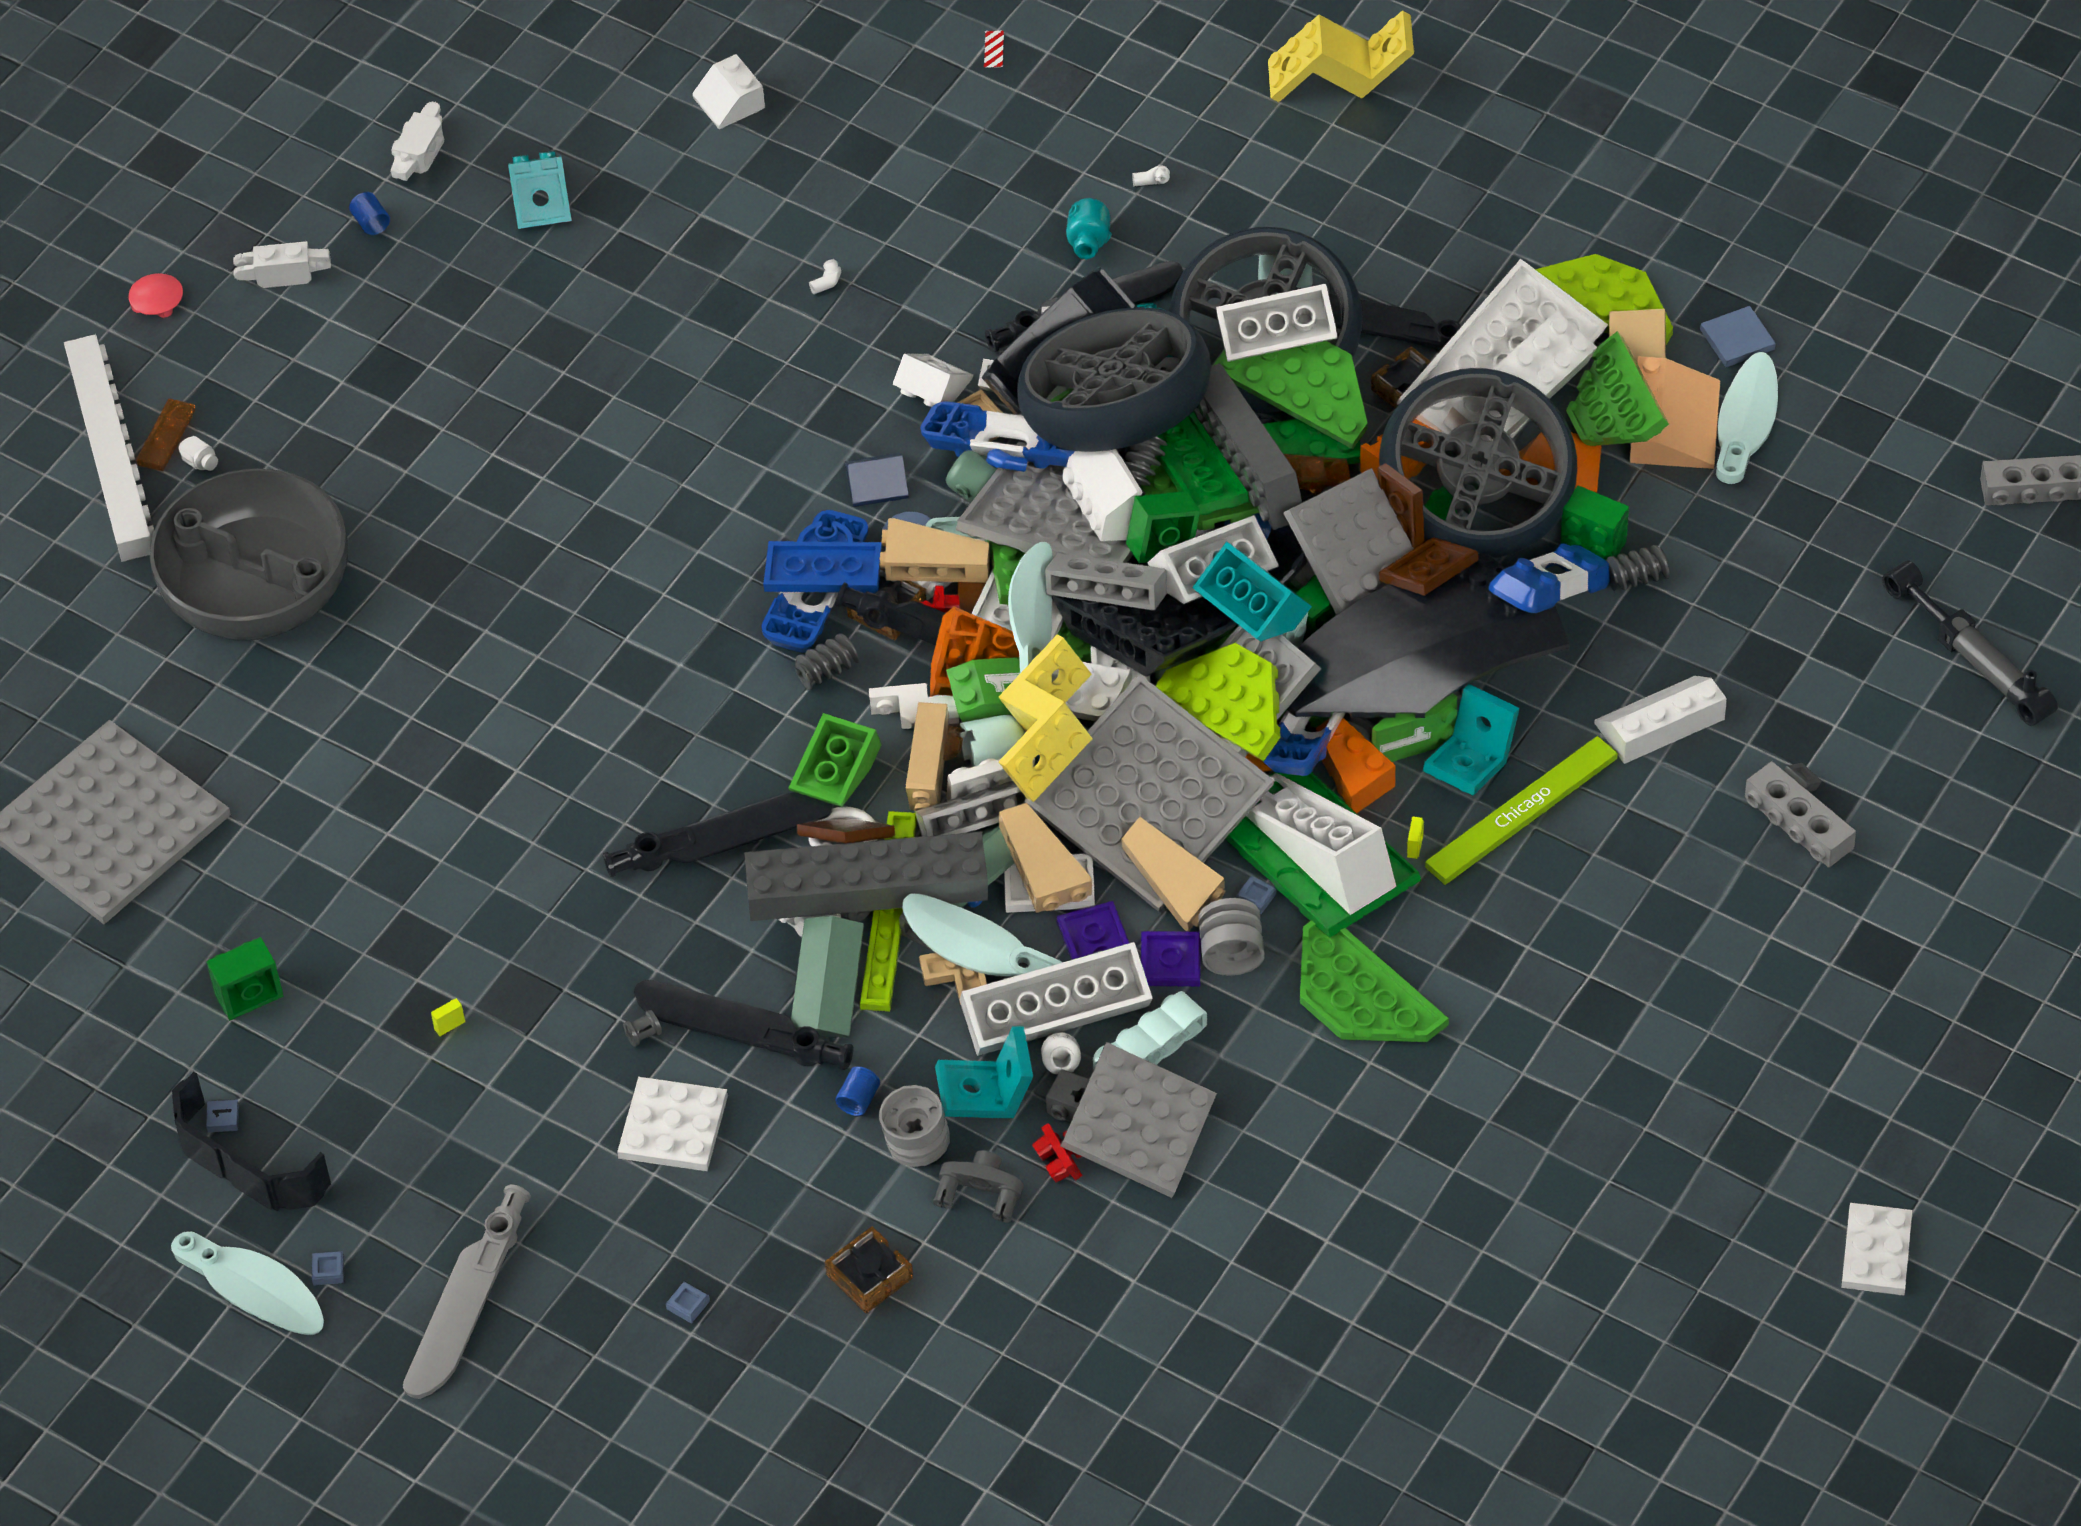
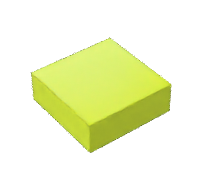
M1412 817L1407 842L1408 858L1417 859L1420 855L1424 836L1423 818Z
M457 998L431 1012L434 1030L439 1036L465 1023L463 1008Z

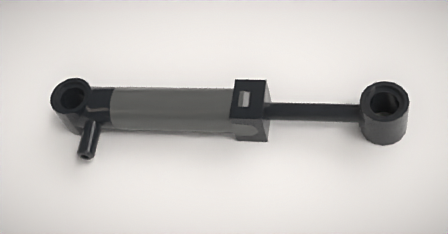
M1907 560L1883 575L1882 581L1887 592L1896 599L1901 598L1905 594L1911 595L1940 622L1938 641L1950 652L1957 650L2016 706L2019 716L2026 724L2034 726L2057 711L2058 704L2050 690L2045 687L2038 688L2035 685L2037 677L2035 671L2028 670L2024 675L1975 628L1976 621L1966 611L1961 609L1949 616L1918 587L1922 585L1923 577L1919 568L1912 561Z

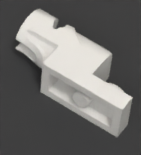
M926 683L869 688L871 715H887L900 712L902 729H912L915 727L918 702L947 704L949 711L948 727L960 726L954 697L950 695L928 697Z

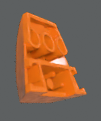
M1540 432L1519 451V457L1522 460L1555 471L1551 448L1542 432ZM1571 432L1577 454L1575 489L1579 485L1597 493L1601 445H1586L1581 441L1578 434ZM1499 469V472L1504 476L1512 475L1507 469ZM1534 478L1526 479L1529 484L1538 485L1537 480Z
M957 607L951 608L943 615L931 662L930 697L934 695L953 696L946 669L977 659L1019 657V650L1013 632Z

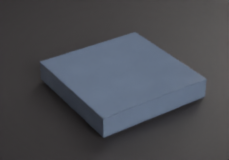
M1750 306L1703 322L1700 326L1701 332L1725 367L1746 361L1758 352L1768 353L1775 350L1776 347L1775 341Z

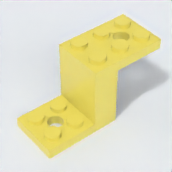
M1402 10L1367 41L1319 14L1268 59L1271 99L1280 102L1312 73L1360 98H1364L1414 54L1411 15Z
M1058 634L999 696V699L1026 732L1000 759L999 764L1025 797L1032 802L1045 791L1093 739L1066 705L1068 699L1092 674L1067 641ZM1059 669L1058 677L1052 681L1053 672ZM1037 755H1040L1039 762L1037 763V765L1032 767L1033 759Z

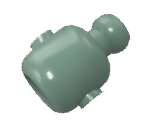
M967 450L957 458L949 470L946 483L954 492L972 502L998 468L987 463L986 455H979L972 450Z

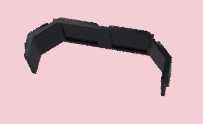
M1098 267L1066 290L1036 321L1004 349L986 370L982 379L1014 415L1022 413L1019 407L1017 392L1019 375L1024 362L1034 348L1057 330L1077 320L1109 310L1133 309L1135 305L1101 267Z
M193 1072L186 1080L179 1082L172 1090L174 1121L183 1152L188 1158L219 1178L224 1177L231 1181L235 1188L270 1210L272 1208L278 1211L280 1208L291 1210L313 1207L322 1199L325 1191L331 1185L323 1153L320 1152L303 1171L268 1176L188 1125V1122L205 1105L197 1073Z

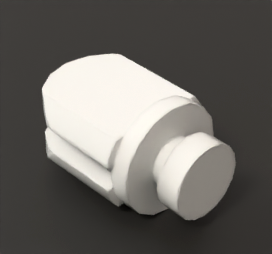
M192 436L180 443L179 451L182 460L193 468L211 471L217 466L218 458L215 456L214 450L201 439Z

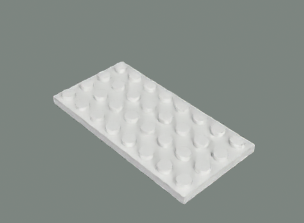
M1520 259L1399 398L1397 405L1413 389L1435 376L1459 369H1493L1555 311H1558L1593 344L1603 334L1608 324ZM1462 397L1439 402L1423 411L1416 419L1436 431L1449 434L1452 430L1443 422L1452 406ZM1528 418L1510 437L1513 439L1530 419ZM1475 460V464L1481 467V462Z

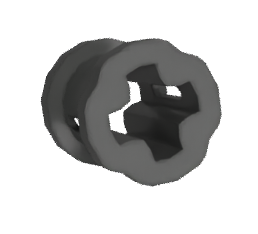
M652 1010L647 1011L645 1016L633 1022L626 1021L623 1023L626 1036L634 1047L639 1045L641 1040L653 1034L656 1036L662 1034L660 1023Z

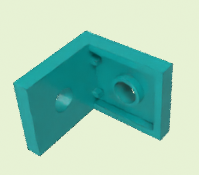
M555 151L539 153L540 158L530 160L528 155L512 157L513 162L508 163L518 229L572 221L562 156H556ZM538 190L545 191L549 196L548 202L543 206H538L533 202V194Z
M1468 684L1463 689L1453 735L1425 761L1423 772L1458 788L1462 792L1475 795L1507 763L1520 708ZM1481 717L1487 718L1491 727L1486 726L1482 722Z
M1012 1026L996 1061H937L935 1070L945 1117H1015L1033 1078L1023 1026ZM963 1085H970L977 1092H968L964 1089Z

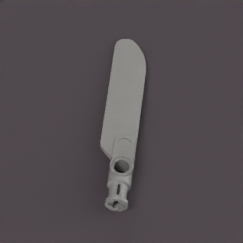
M512 1184L505 1186V1196L501 1205L496 1207L494 1212L488 1215L485 1220L486 1231L483 1238L464 1248L460 1253L403 1381V1389L408 1396L421 1399L431 1395L442 1387L455 1372L506 1254L517 1242L518 1236L516 1231L522 1219L520 1213L524 1204L529 1202L531 1198L530 1193L524 1188ZM500 1229H506L503 1232H497Z

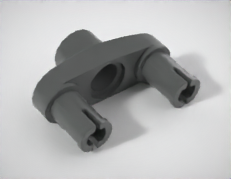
M981 1150L976 1152L973 1163L952 1161L942 1164L938 1176L940 1183L933 1203L942 1208L944 1202L945 1209L952 1208V1202L959 1185L998 1193L999 1197L992 1217L995 1220L1001 1221L1003 1215V1221L1009 1223L1012 1220L1016 1201L1021 1198L1024 1184L1017 1177L999 1170L1002 1162L1001 1157L995 1153Z

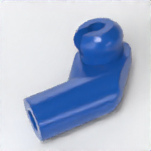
M992 449L987 453V463L995 468L1021 472L1026 470L1027 458L1012 456L1000 449Z

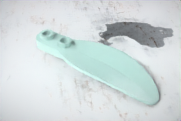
M1764 352L1755 353L1743 364L1729 387L1720 409L1717 434L1721 452L1717 462L1716 476L1720 481L1727 484L1738 483L1744 478L1750 456L1764 444L1775 421L1778 402L1777 375L1772 359Z
M1047 542L1035 544L1023 555L1014 571L1009 587V617L1014 639L1019 650L1020 673L1051 641L1052 595L1046 594L1045 569L1052 561L1053 556L1052 548Z
M915 893L909 894L903 900L902 909L905 918L916 935L938 955L966 969L994 976H1017L1062 963L1037 950L1024 947L1013 934L1001 926L961 907L931 896ZM1019 963H1026L1028 967L1022 968L1019 966Z
M183 1232L173 1240L171 1249L176 1260L204 1275L213 1289L230 1303L262 1320L295 1333L315 1335L322 1330L324 1318L315 1297L304 1283L281 1263L255 1251L236 1247H221L195 1232Z

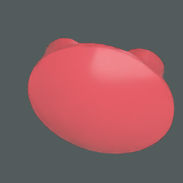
M162 273L150 274L140 278L132 285L129 291V302L132 310L136 313L158 315L162 318L169 317L173 313V308L182 299L183 288L181 283L171 275Z

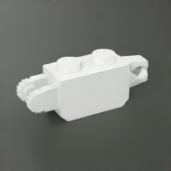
M433 101L426 103L427 105L423 107L421 113L414 112L409 122L407 121L404 124L400 138L395 140L392 146V155L395 158L391 168L393 178L407 181L413 172L421 174L430 168L444 143L442 116L439 114L441 111L440 104Z
M307 241L254 246L253 252L237 254L233 259L235 266H237L234 270V277L237 280H256L257 285L263 288L307 284L312 280L311 272L331 268L329 249H310Z

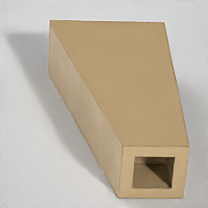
M889 518L888 530H882V547H886V551L880 552V569H885L886 580L986 583L989 578V542L895 518Z
M918 702L906 780V793L910 810H920L939 804L941 801L949 724L947 704Z
M1027 803L999 811V828L1036 913L1053 911L1060 905L1072 901L1080 902L1092 895V879L1090 875Z
M1139 817L1122 837V849L1185 931H1190L1193 926H1199L1198 915L1203 907L1211 902L1222 899L1226 892L1224 890L1225 882L1221 875L1143 818Z

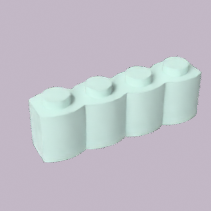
M1180 991L1174 995L1167 996L1161 1003L1160 1008L1152 1012H1146L1140 1018L1138 1025L1122 1030L1118 1034L1116 1041L1111 1044L1157 1065L1163 1058L1173 1054L1185 1041L1192 1039L1206 1027L1207 1012L1187 994ZM1101 1046L1094 1054L1093 1070L1104 1046Z

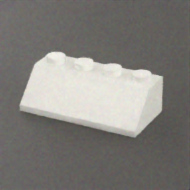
M1326 284L1216 307L1228 362L1338 338Z
M1117 449L1096 452L1075 451L1069 456L1067 468L1063 470V481L1070 489L1073 499L1079 504L1082 514L1086 516L1091 529L1095 531L1100 541L1127 540L1135 496H1142L1141 488Z
M1254 515L1161 550L1147 562L1151 567L1166 569L1167 593L1183 604L1203 597L1192 587L1226 541L1246 554L1267 572L1279 567Z
M1693 676L1595 719L1594 723L1625 764L1725 720L1727 698L1712 678Z

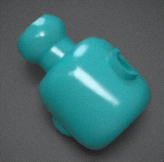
M1081 199L1071 206L1068 213L1067 240L1073 247L1074 253L1081 259L1093 258L1098 253L1099 248L1106 244L1112 235L1110 232L1111 216L1109 209L1103 202L1097 199Z

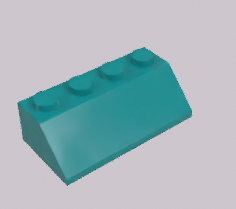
M1227 541L1192 587L1260 642L1295 630L1312 607Z

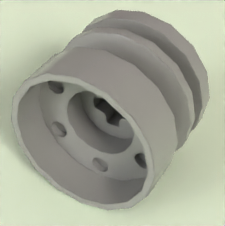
M1240 898L1220 899L1203 907L1198 915L1202 961L1207 970L1215 974L1231 976L1251 972L1259 967L1264 960V944L1258 907L1254 903Z
M911 1085L892 1091L884 1099L879 1110V1121L892 1157L899 1163L911 1167L926 1166L937 1161L946 1152L950 1143L949 1127L945 1119L942 1103L937 1094L929 1088Z

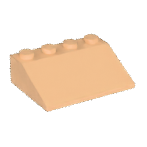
M1638 356L1637 364L1669 425L1660 434L1653 436L1647 442L1631 443L1630 463L1714 469L1720 380L1667 358Z

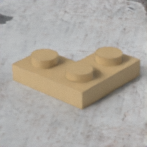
M937 953L919 956L925 986L955 981L958 998L960 999L962 991L987 984L984 973L975 972L956 965Z

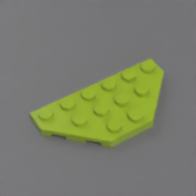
M1598 254L1535 269L1607 323L1608 326L1604 331L1609 334V312L1664 309L1645 271ZM1666 314L1667 345L1673 335V326Z
M1237 643L1167 669L1155 685V687L1212 732L1263 762L1281 738L1280 727L1277 725V714L1280 713L1279 693L1275 688V679H1278V668Z

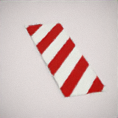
M985 31L984 67H1003L1004 31Z

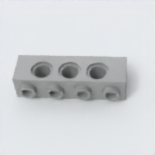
M2081 455L1983 461L1980 481L1985 505L2080 500Z
M1057 553L1045 569L1047 595L1156 610L1167 594L1165 568Z
M1773 761L1746 780L1745 798L1748 803L1762 811L1772 824L1781 827L1787 832L1794 842L1800 843L1817 861H1821L1829 868L1854 849L1856 830Z
M1010 781L916 810L915 813L922 837L967 833L999 823V811L1024 804L1026 797L1014 781Z

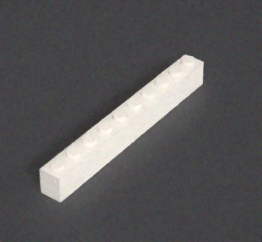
M96 334L64 342L121 562L150 555V544L154 527L153 525L147 526L146 523L151 521L148 505L142 506L141 501L146 500L142 484L136 485L135 482L140 480L137 464L131 465L130 463L131 460H135L131 443L125 445V440H129L126 423L120 424L119 420H124L120 403L114 404V400H118L119 397L115 383L109 385V381L114 379L110 364L104 365L103 362L108 360L105 345L98 344Z

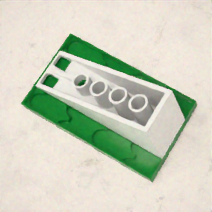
M1276 772L1269 775L1274 780V785L1225 838L1239 851V854L1268 878L1280 893L1297 906L1301 914L1308 920H1312L1315 926L1329 938L1340 932L1341 929L1361 919L1363 915L1366 916L1385 904L1386 901H1390L1421 881L1419 872L1384 840L1382 828L1356 814L1313 772L1307 776Z

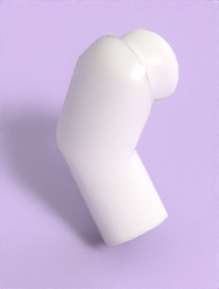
M1158 165L1147 172L1132 173L1134 186L1164 184L1170 178L1169 169L1163 165Z
M836 260L826 261L823 265L825 269L823 277L809 282L813 294L830 289L837 284L841 275V267H838Z

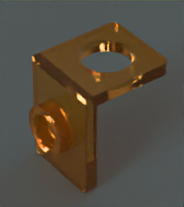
M948 725L943 760L949 761L957 757V754H960L963 744V738L959 736L961 728Z

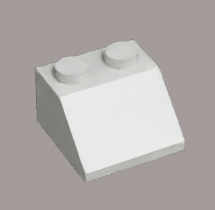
M737 54L713 64L693 92L695 101L718 129H722L765 108L763 86Z
M904 354L893 385L901 388L900 392L912 398L919 396L925 399L924 404L933 407V405L943 401L954 402L970 383L973 374L929 354Z

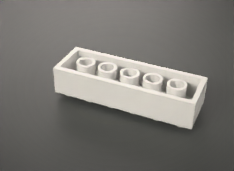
M1555 311L1497 364L1493 370L1506 372L1527 381L1550 399L1589 362L1597 346L1558 311ZM1476 396L1462 397L1452 406L1443 423L1451 430H1454L1466 423L1479 422L1486 398ZM1511 406L1503 430L1511 435L1528 417ZM1489 411L1492 416L1501 417L1498 411ZM1488 435L1480 436L1486 442L1493 441Z
M1135 942L962 991L959 1000L976 1054L979 1056L1002 1049L1012 1026H1023L1026 1041H1031L1148 1007L1153 998Z

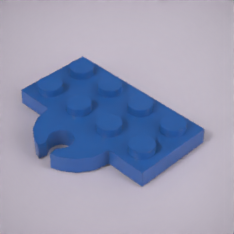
M822 521L807 526L800 533L797 542L769 541L763 583L764 592H839L842 584L845 582L848 583L849 587L863 593L866 591L875 593L879 588L880 552L883 550L882 542H853L850 530L835 521L831 525L833 533L831 536H821L824 533Z

